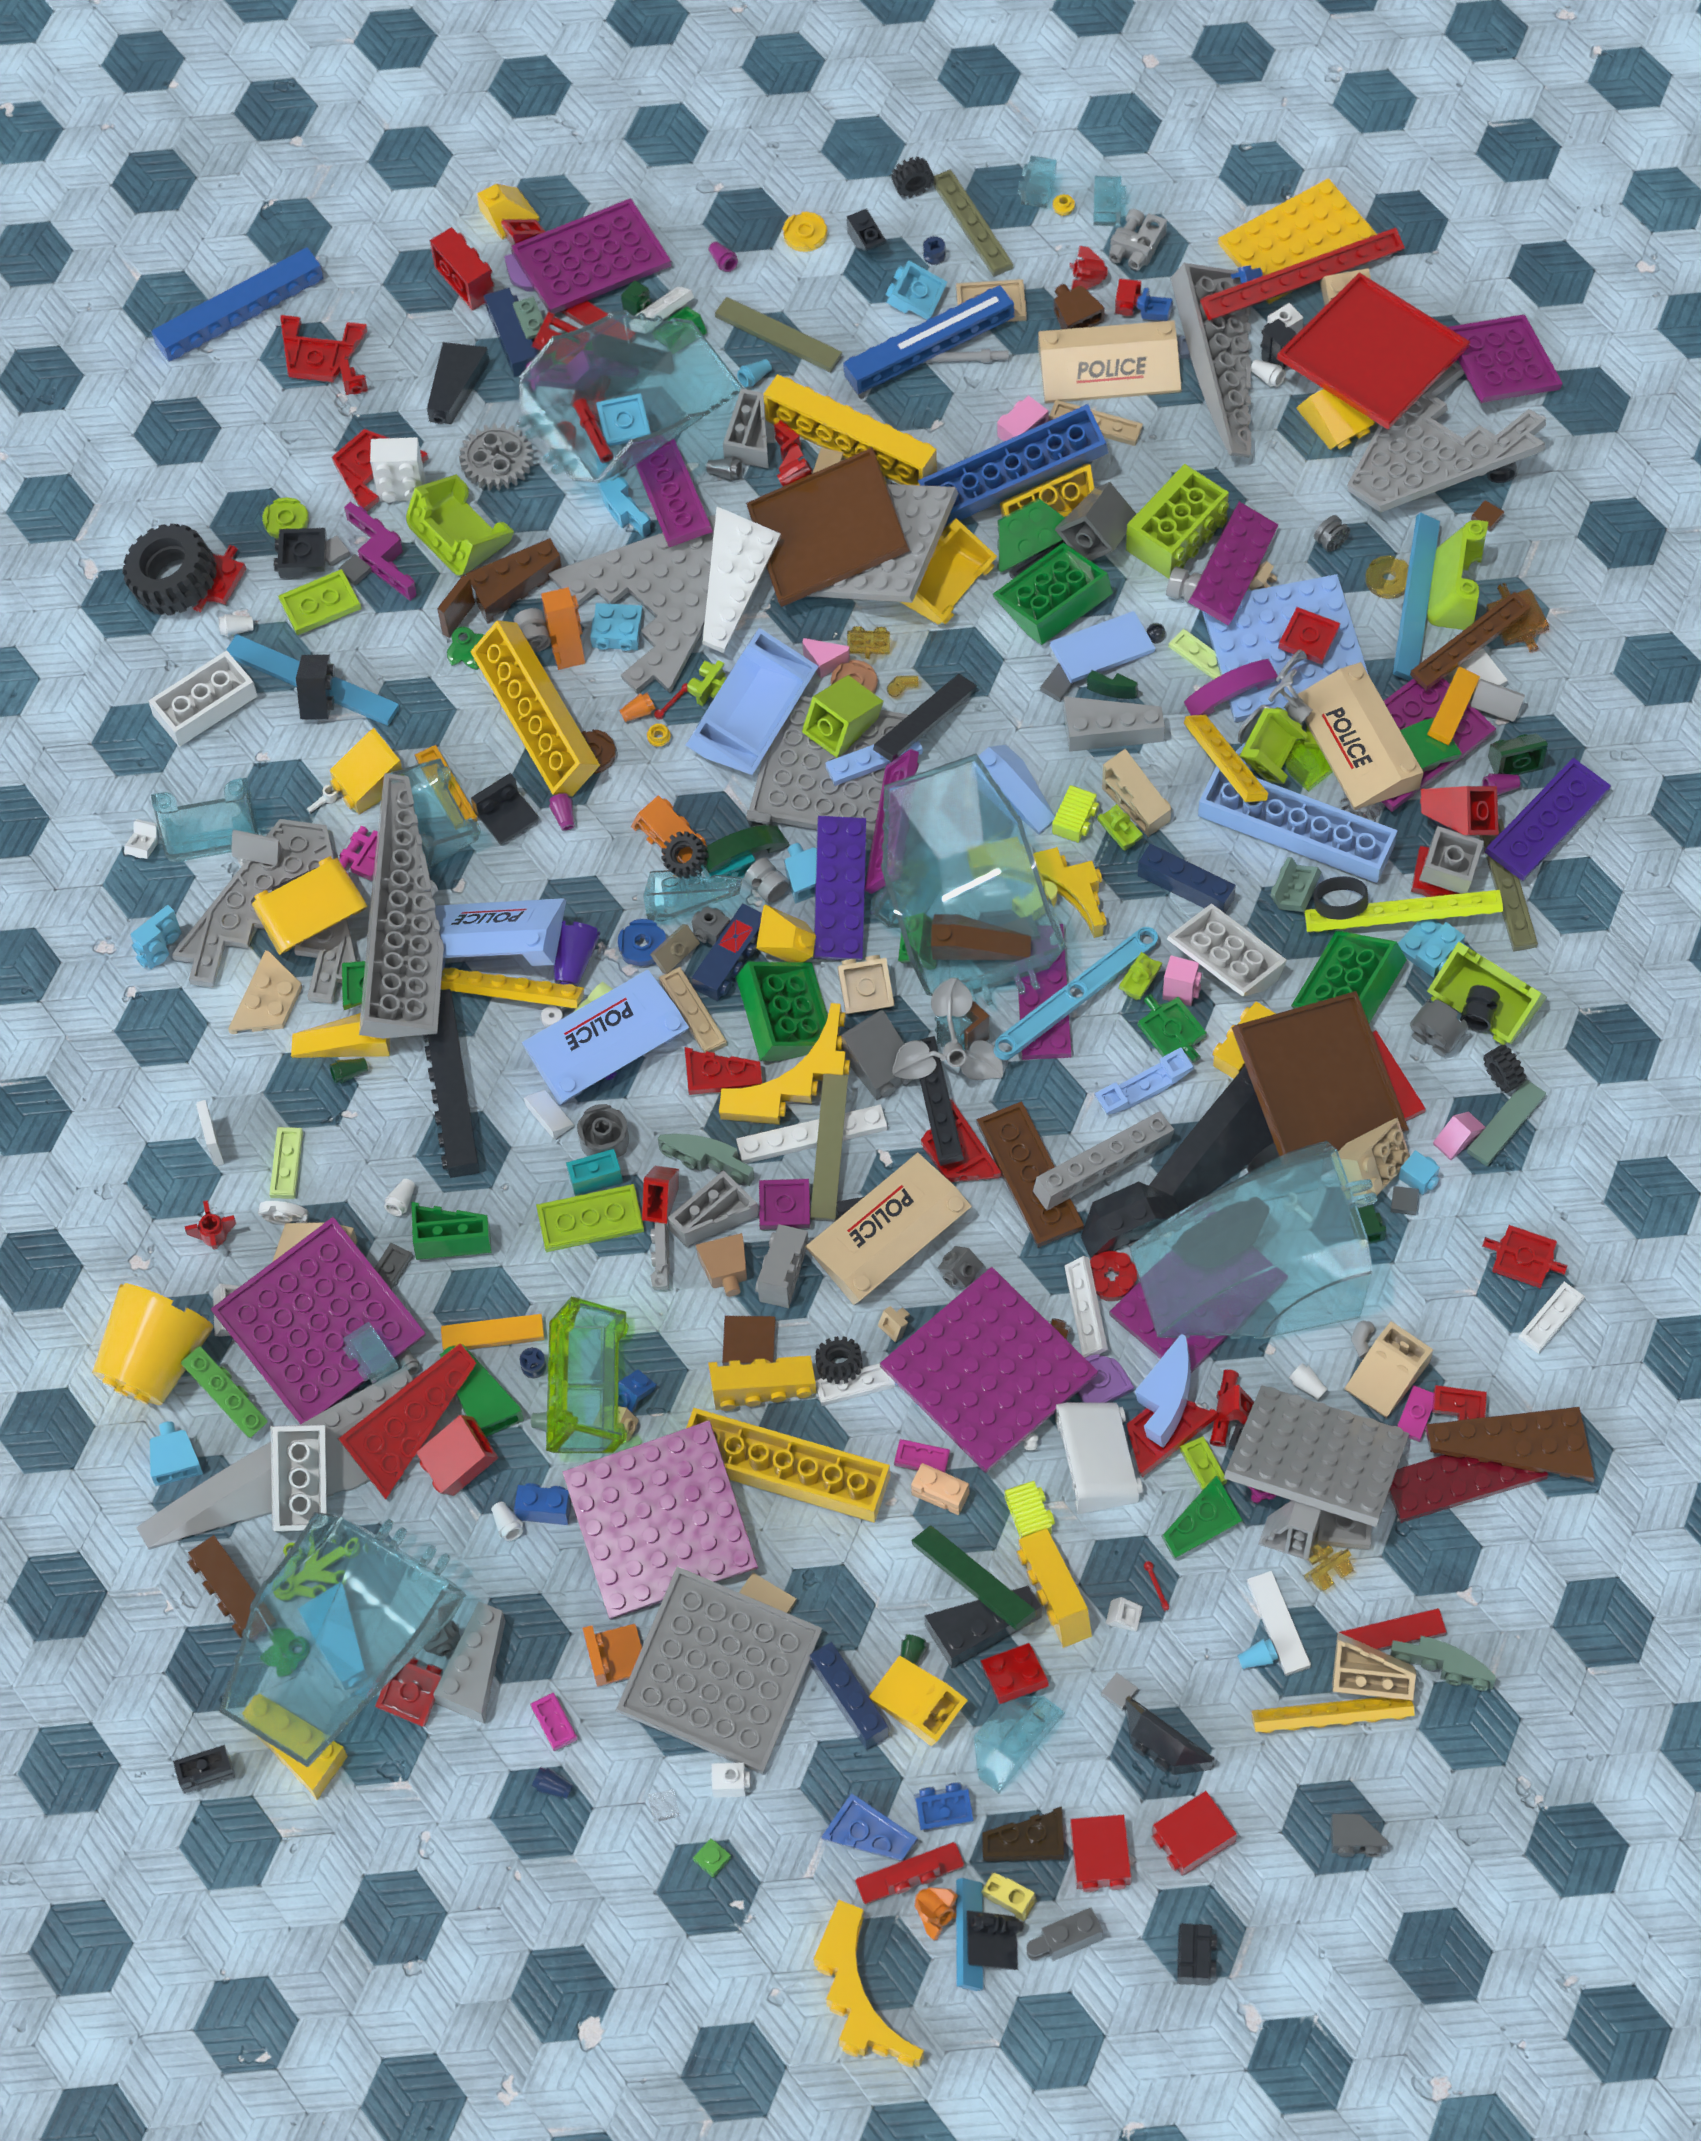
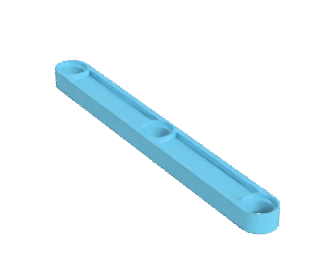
M1151 927L1140 928L996 1039L993 1048L996 1057L1002 1060L1013 1058L1130 968L1141 952L1148 954L1152 951L1158 940L1157 932ZM1149 935L1153 942L1150 944L1143 943L1140 940V936ZM1073 988L1080 989L1083 996L1076 998L1071 995L1070 990ZM1008 1043L1012 1050L1010 1052H1003L999 1049L998 1045Z

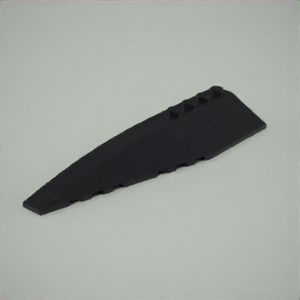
M1246 1065L1204 1114L1149 1184L1153 1188L1172 1195L1180 1213L1190 1209L1203 1196H1208L1238 1174L1239 1170L1247 1164L1249 1165L1257 1154L1274 1143ZM1158 1230L1126 1245L1133 1250L1157 1233Z

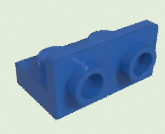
M961 1782L946 1784V1789L935 1790V1787L919 1789V1793L914 1794L920 1830L974 1821L967 1786H962Z

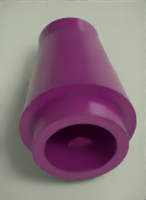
M717 241L710 244L708 251L718 268L725 272L734 270L738 264L736 253Z
M1489 773L1488 776L1483 777L1482 786H1497L1498 796L1519 789L1520 779L1517 774Z
M565 793L551 797L549 808L561 830L573 829L575 824L572 799Z

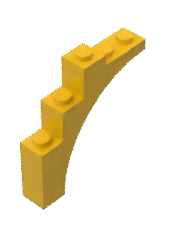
M1023 834L967 848V861L974 880L988 877H1013L1038 884L1043 881L1053 882L1057 886V893L1071 903L1087 922L1093 938L1103 936V928L1107 926L1104 912H1099L1098 905H1100L1097 894L1099 893V883L1102 882V876L1099 868L1095 869L1093 861L1067 867L1066 858L1064 855L1060 856L1058 847L1033 853L1030 842H1025Z
M830 1004L827 1022L820 1038L809 1054L794 1068L780 1077L761 1085L741 1089H721L720 1119L780 1125V1117H785L786 1102L782 1101L812 1104V1097L817 1096L818 1081L814 1080L823 1081V1074L849 1075L850 1060H846V1053L842 1051V1038L839 1035L840 1027L845 1026L846 1012H842L841 1004Z
M838 1899L813 1960L814 1966L817 1967V1971L827 1976L836 1975L826 1998L827 2006L830 2007L829 2010L839 2016L849 2015L839 2037V2046L843 2048V2052L857 2057L858 2054L865 2056L868 2048L871 2047L872 2051L880 2056L887 2057L889 2054L898 2058L897 2061L905 2066L913 2067L914 2064L920 2067L924 2058V2050L905 2041L891 2030L874 2011L863 1991L857 1971L856 1953L858 1936L864 1919V1909Z

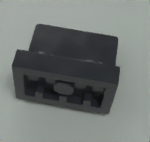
M511 773L471 797L474 813L499 844L505 843L539 821L538 815L518 792L516 779Z

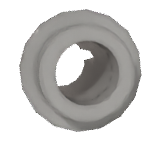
M409 1349L396 1358L401 1368L406 1367L411 1376L419 1371L420 1363L417 1359H414Z

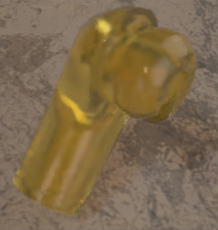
M896 676L888 684L887 693L892 697H897L906 688L918 687V676Z

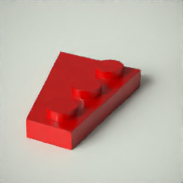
M685 1047L689 1095L721 1092V1089H741L762 1084L760 1061L734 1056L728 1058L715 1055L713 1052L706 1051V1053L693 1051V1048Z

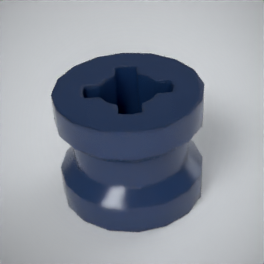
M931 236L924 241L923 258L926 263L938 265L944 261L945 242L942 238Z
M531 1347L521 1353L519 1361L522 1372L526 1377L535 1379L545 1373L546 1361L540 1349Z

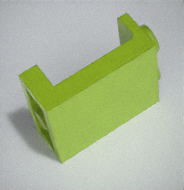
M1279 707L1275 709L1264 708L1239 757L1265 781L1284 784L1288 775L1281 768L1297 739H1306L1308 734L1302 729V725L1293 721L1288 716V712Z

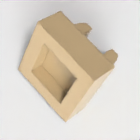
M1268 561L1259 565L1248 588L1254 590L1258 587L1260 589L1271 587L1267 584V580L1271 584L1277 581V577L1271 573L1274 566Z
M889 1306L883 1311L878 1327L894 1342H897L904 1335L908 1324L905 1319L910 1316V1313L904 1308L896 1312Z

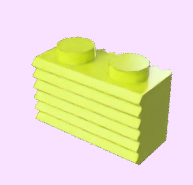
M1069 785L1067 793L1053 820L1052 833L1079 843L1082 835L1087 836L1091 825L1089 822L1090 817H1095L1100 804L1097 803V794Z
M1033 1480L1004 1490V1498L1020 1538L1045 1528L1048 1529L1050 1535L1052 1534V1525L1055 1524L1051 1510H1046L1043 1502L1046 1499L1041 1486L1037 1488Z

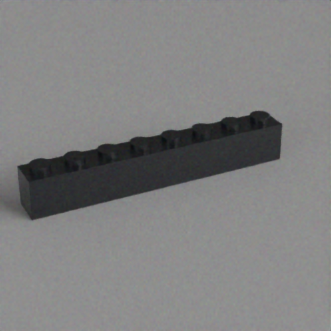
M451 989L440 990L437 1033L423 1035V1038L428 1039L429 1046H425L426 1059L432 1062V1067L428 1068L430 1083L435 1082L436 1088L432 1089L431 1093L433 1104H438L439 1111H434L436 1125H441L442 1133H438L440 1148L444 1147L446 1154L441 1155L443 1170L448 1169L450 1178L480 1172Z

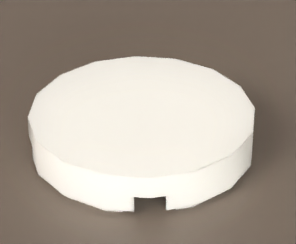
M265 1201L260 1203L258 1215L268 1222L285 1225V1223H290V1221L307 1223L309 1212L307 1209L296 1204L282 1201Z

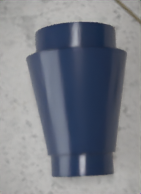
M540 1767L532 1787L537 1788V1792L567 1799L573 1784L549 1767L547 1769Z

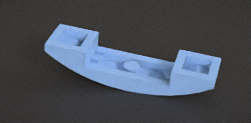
M1179 1048L1160 1058L1159 1064L1119 1085L1115 1082L1096 1092L1095 1097L1107 1115L1114 1114L1138 1105L1161 1093L1186 1076L1194 1067L1183 1049Z

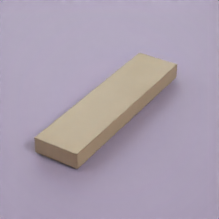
M1055 400L1049 415V421L1081 406ZM1091 409L1104 438L1136 446L1143 428L1142 423Z
M681 967L658 977L660 984L679 1010L703 1053H706V1051L715 1052L727 1046V1041Z

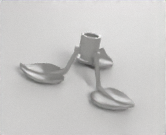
M1301 649L1294 653L1283 667L1276 679L1277 682L1282 681L1275 687L1268 698L1272 702L1281 693L1288 700L1284 706L1288 716L1292 717L1300 725L1313 711L1291 686L1293 683L1292 678L1297 670L1293 669L1288 673L1296 663L1307 659L1306 653ZM1285 686L1289 689V691L1294 697L1291 698L1284 691ZM1261 705L1249 715L1239 730L1238 742L1242 744L1243 735L1248 725L1255 717L1262 713L1264 708H1275Z
M953 977L942 982L935 989L931 998V1008L934 1014L939 1017L947 1016L952 1041L945 1045L943 1054L936 1051L929 1052L928 1045L922 1041L914 1040L905 1043L896 1055L892 1069L894 1076L903 1079L925 1077L936 1068V1061L932 1057L936 1056L942 1061L947 1060L948 1064L952 1067H961L962 1073L967 1078L973 1080L1002 1078V1061L994 1054V1046L991 1043L983 1040L975 1041L968 1051L964 1050L962 1045L957 1042L952 1016L961 1017L972 1006L971 992L958 978Z

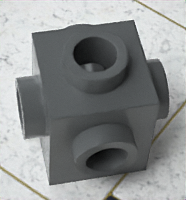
M705 905L692 918L693 934L699 941L714 945L730 922V918L726 917L718 908H711Z
M954 1246L943 1257L942 1263L937 1269L941 1272L943 1280L952 1287H967L974 1281L975 1275L983 1267V1263L970 1248Z
M440 1616L428 1619L425 1625L418 1628L421 1635L420 1643L423 1649L438 1656H445L456 1649L461 1639L455 1622Z

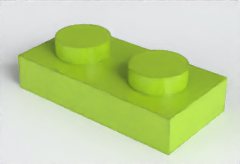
M1204 1436L1180 1446V1452L1201 1490L1216 1475L1222 1485L1227 1483V1479H1224L1225 1475Z

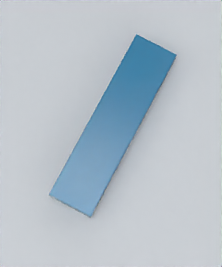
M959 1878L956 1879V1894L958 1895L956 1898L957 1987L979 1991L983 1990V1967L968 1965L966 1911L983 1912L982 1883Z

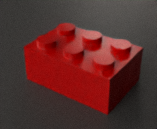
M453 227L432 238L430 245L435 269L472 311L485 304L484 295L494 292L493 288L495 287L491 279L492 269L489 264L482 262L474 247L470 248L462 233H457Z

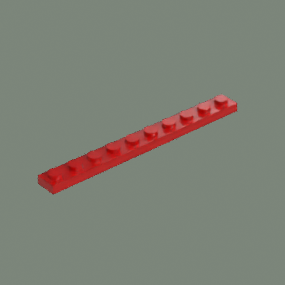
M1393 228L1202 298L1200 302L1208 321L1315 283L1324 276L1339 274L1402 251L1405 247L1397 228Z

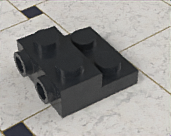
M326 528L279 529V538H275V551L278 552V558H274V571L279 573L280 578H303V572H325Z

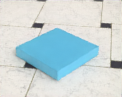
M641 393L596 402L602 432L609 447L651 438Z

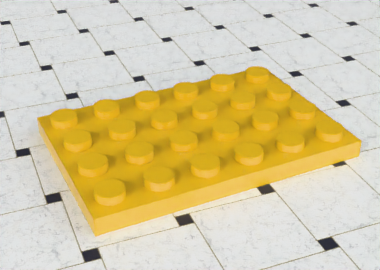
M1327 178L1218 238V244L1238 268L1251 265L1252 269L1261 268L1262 275L1264 276L1374 236L1377 233L1332 181ZM1290 292L1268 299L1266 301L1270 304L1278 300L1279 298L1287 295Z

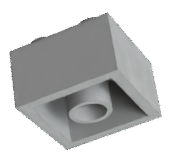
M1437 826L1419 880L1460 894L1467 893L1484 841Z

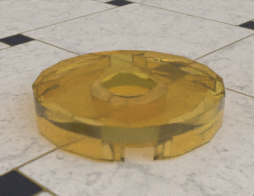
M1380 556L1374 559L1366 570V586L1371 593L1380 598H1398L1405 594L1409 565L1402 559L1401 561L1395 559V556ZM1392 574L1395 578L1393 580H1386L1383 578V575Z

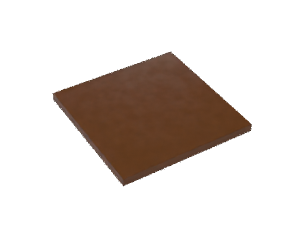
M873 447L746 503L752 522L781 534L767 564L777 600L781 607L910 551Z
M1356 991L1232 1027L1284 1169L1335 1154L1346 1143L1395 1118L1399 1120L1403 1133L1409 1130Z

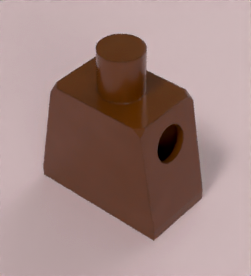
M1061 284L1055 289L1057 297L1054 299V313L1062 330L1094 327L1104 322L1105 307L1083 286L1069 290L1066 284Z

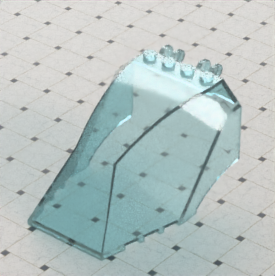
M626 310L615 311L578 330L552 336L519 377L520 411L524 416L519 418L516 424L519 428L531 425L532 427L525 431L524 435L526 438L533 439L539 436L540 440L550 449L542 458L545 463H552L555 460L559 461L551 468L553 474L556 475L565 471L573 481L602 483L618 478L697 421L738 396L741 388H744L693 321L672 318L668 321L663 320L658 315L655 318H648L644 313H639L638 316L629 315V312ZM641 393L651 434L630 439L625 444L610 446L609 448L614 455L613 459L607 463H601L586 430L579 423L580 418L573 407V403L585 398L592 413L597 416V424L602 432L596 402Z
M973 754L885 785L883 807L885 811L883 823L884 843L882 844L883 863H881V869L902 932L909 960L926 995L932 996L935 989L942 982L953 977L958 978L969 989L972 1000L978 1005V1000L975 997L976 993L983 991L985 1002L988 1006L992 1005L993 1000L989 989L1014 980L1019 994H1024L1025 986L1021 978L1028 975L1030 976L1032 987L1035 990L1039 989L1040 986L1036 973L1049 969L1066 948L1023 822L1009 800L1002 793L998 784L991 777L979 756ZM934 914H959L1031 936V957L1022 960H933L931 950Z
M314 1512L294 1546L271 1576L263 1582L250 1605L251 1612L246 1628L242 1632L243 1639L238 1655L234 1659L235 1666L231 1679L227 1683L219 1712L306 1767H309L380 1690L454 1618L467 1595L452 1581L440 1575L450 1561L448 1554H443L432 1570L427 1565L436 1554L437 1549L435 1546H429L419 1562L398 1549L407 1534V1529L399 1528L390 1543L385 1541L384 1539L389 1535L394 1524L390 1519L384 1522L377 1535L369 1530L338 1515Z

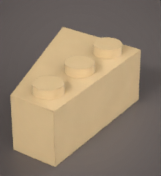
M1126 749L1103 764L1102 789L1130 816L1132 821L1148 837L1170 822V804L1166 799L1162 798Z
M1339 1632L1337 1633L1332 1680L1333 1692L1413 1700L1416 1678L1413 1665Z

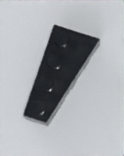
M1029 1586L1012 1590L1033 1607L1037 1615L1019 1630L1042 1618V1606ZM980 1600L924 1615L925 1627L951 1669L1017 1632Z

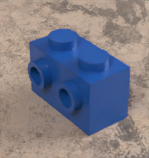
M527 1483L525 1486L518 1485L514 1511L520 1521L568 1525L572 1501L569 1491L564 1487L551 1486V1488H544L534 1483Z

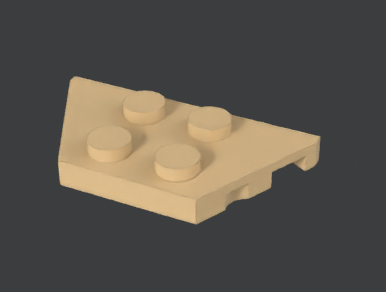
M265 950L228 1028L230 1034H238L237 1031L252 1029V1032L263 1031L264 1029H283L302 990V984L269 951Z

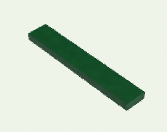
M930 1525L912 1539V1545L1016 1631L1037 1616L1036 1610L933 1526Z

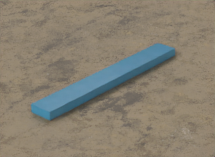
M1419 513L1415 521L1393 668L1394 675L1408 681L1413 679L1410 676L1411 670L1420 663L1440 527L1439 520L1423 513Z
M235 635L226 649L235 661L296 686V675L300 661L240 635ZM338 677L332 678V690L329 691L330 696H334L335 704L386 726H389L400 709L399 704Z

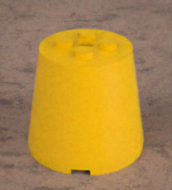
M120 1284L92 1374L102 1380V1383L114 1388V1391L126 1397L128 1394L132 1395L134 1399L144 1404L162 1405L186 1370L181 1365V1361L197 1347H202L214 1326L206 1318L189 1308L182 1311L172 1306L173 1300L136 1285Z

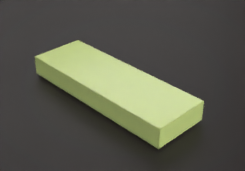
M1185 629L1168 644L1169 648L1212 679L1221 676L1215 651Z
M277 1127L270 1198H296L303 1138L302 1128Z

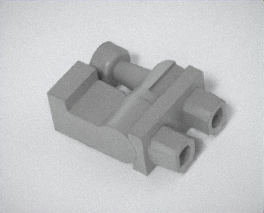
M1130 209L1126 215L1127 224L1124 228H1117L1111 238L1109 260L1120 263L1123 257L1129 259L1128 266L1139 271L1143 265L1148 266L1157 245L1167 233V219L1148 213L1145 219L1141 211ZM1151 222L1158 223L1159 228L1151 225ZM1141 226L1138 233L1134 232L1136 227Z

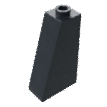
M448 342L442 343L427 405L429 422L436 424L453 423L489 364L487 347Z

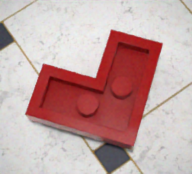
M1436 1385L1433 1393L1432 1413L1458 1416L1457 1421L1484 1418L1487 1392Z

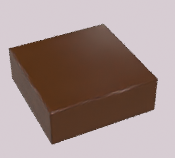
M1484 500L1472 514L1471 520L1487 521V530L1491 531L1504 516V511Z

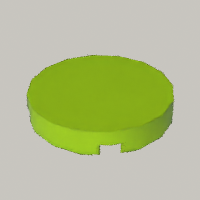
M290 497L274 500L273 504L268 505L264 509L262 515L265 530L274 538H279V529L307 528L309 523L308 511L305 505L301 504L299 500Z

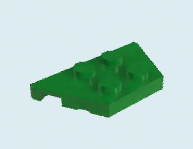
M1038 498L999 519V539L997 540V550H999L998 571L1003 572L1063 540L1055 531V528L1065 517Z

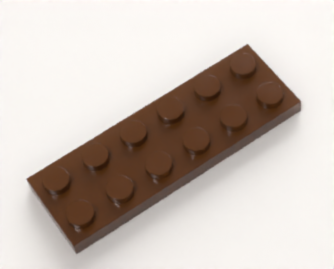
M1018 1102L976 1119V1124L1001 1171L1004 1181L1037 1247L1039 1248L1083 1230L1084 1224L1071 1198L1046 1210L1033 1192L1036 1177L1053 1169L1055 1166L1023 1102Z

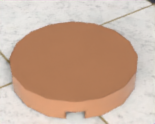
M850 660L849 663L838 665L832 672L831 685L849 675L872 693H876L878 686L877 675L872 666L864 661Z

